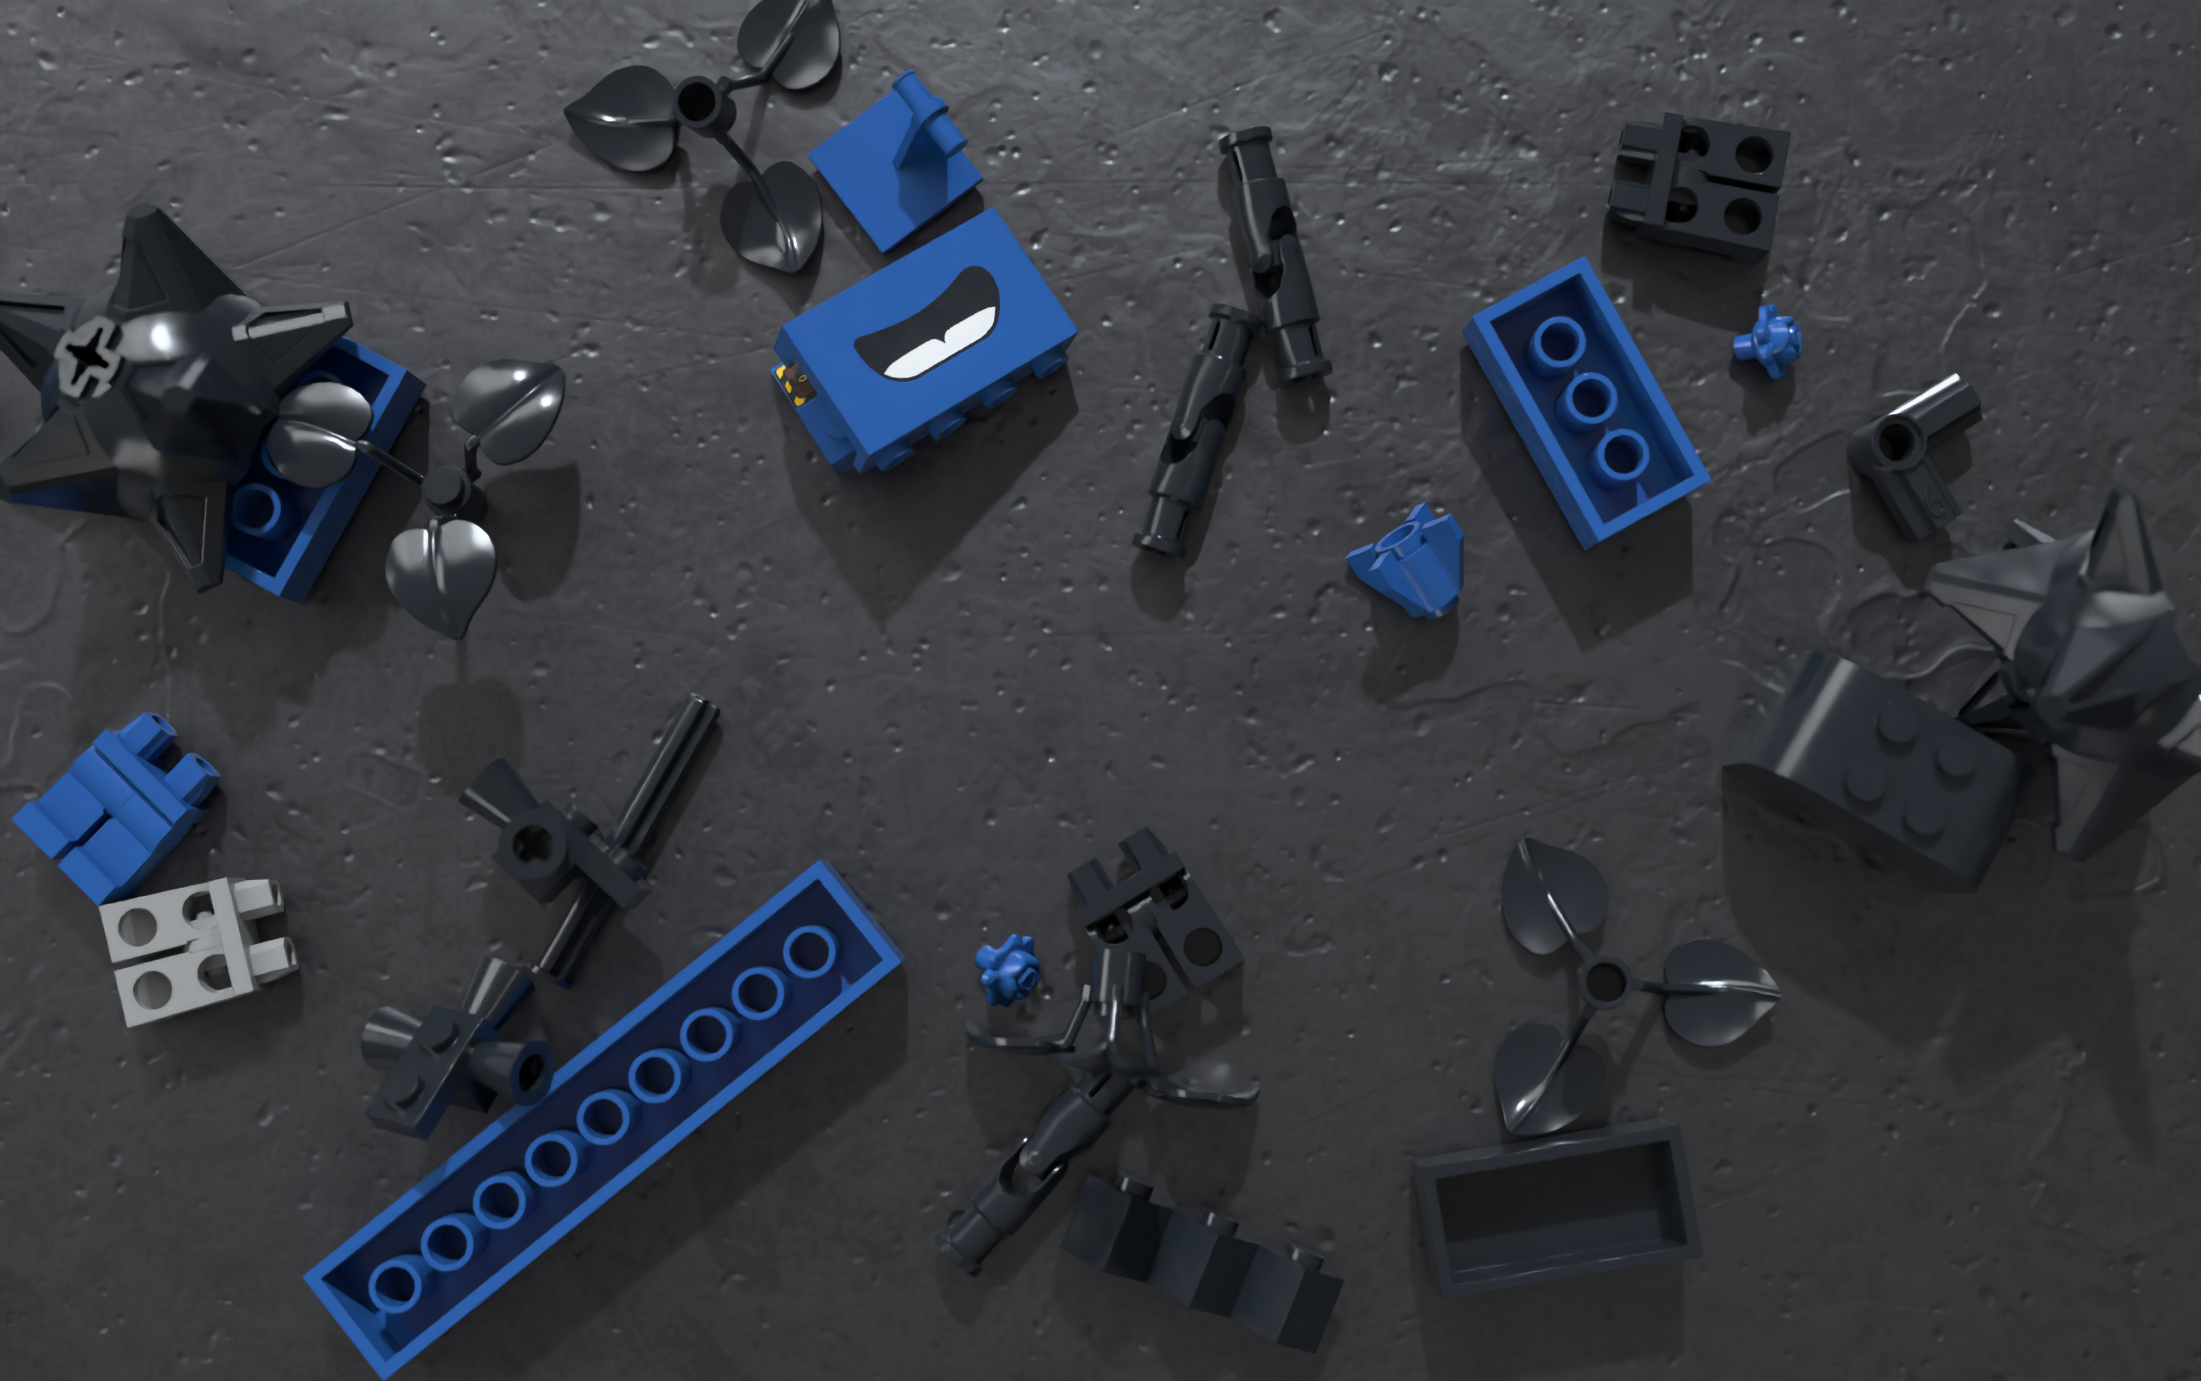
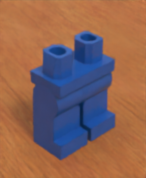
M144 712L130 722L123 730L105 729L92 742L94 745L81 754L71 765L68 772L38 801H29L11 818L51 860L63 859L57 866L97 906L127 900L184 838L193 823H198L211 810L203 800L212 791L221 775L204 758L196 753H188L170 770L158 756L178 737V734L158 713Z

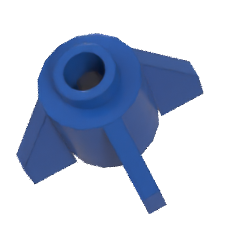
M1425 502L1415 506L1404 521L1405 524L1388 533L1377 545L1372 543L1351 551L1346 560L1358 579L1403 606L1409 616L1420 617L1425 615L1428 620H1432L1448 613L1460 600L1457 594L1464 587V534L1451 514L1436 519Z

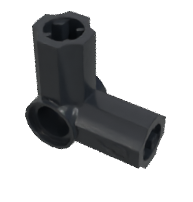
M1956 373L1946 376L1877 420L1860 426L1853 432L1848 443V455L1851 464L1859 473L1871 477L1909 542L1920 540L1938 531L1963 513L1928 455L1931 451L1983 420L1980 408L1982 402L1971 384L1964 382ZM1881 432L1888 434L1894 441L1895 455L1893 460L1886 458L1880 450L1879 437Z

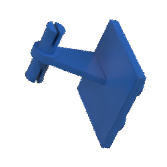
M913 69L904 72L893 82V91L807 154L813 165L883 255H886L984 181L981 174L962 151L967 145L968 140L946 114L949 106L941 96L933 97L916 76Z

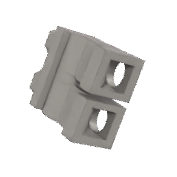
M225 877L207 883L99 906L112 963L134 962L180 948L183 951L182 954L114 971L127 1028L150 1025L204 1007L271 989L270 981L282 978L299 969L295 947L290 937H282L260 943L255 919L284 912V901L278 880L275 879L245 881V878Z

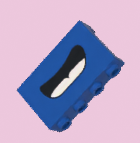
M993 206L782 325L773 349L787 370L797 364L799 365L855 448L857 455L853 465L859 474H862L878 465L882 472L895 467L914 452L911 444L928 434H931L934 440H939L952 433L966 421L967 418L964 413L980 403H983L987 410L1001 404L1018 390L1015 383L1029 374L1034 373L1037 379H1042L1053 373L1068 361L1069 356L1066 350L1079 331Z

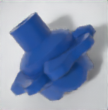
M1774 304L1759 307V320L1755 323L1752 333L1734 338L1736 357L1739 361L1757 358L1759 363L1767 367V371L1773 380L1787 376L1788 364L1794 362L1802 355L1801 331L1799 325L1794 321V317L1779 316Z
M1012 934L1001 948L995 949L985 945L978 951L975 958V966L985 972L981 983L987 990V1004L991 1006L1000 1004L1007 1008L1015 999L1022 1000L1027 998L1030 991L1038 986L1041 978L1040 962L1034 954L1035 940L1032 937L1024 936L1021 938L1016 934Z

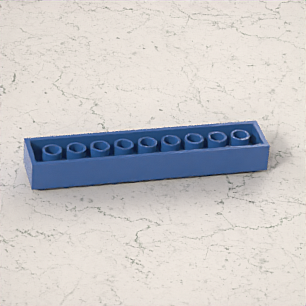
M828 860L817 861L554 1073L548 1091L539 1102L528 1107L516 1104L306 1273L303 1279L380 1378L385 1381L405 1367L904 963L907 958Z

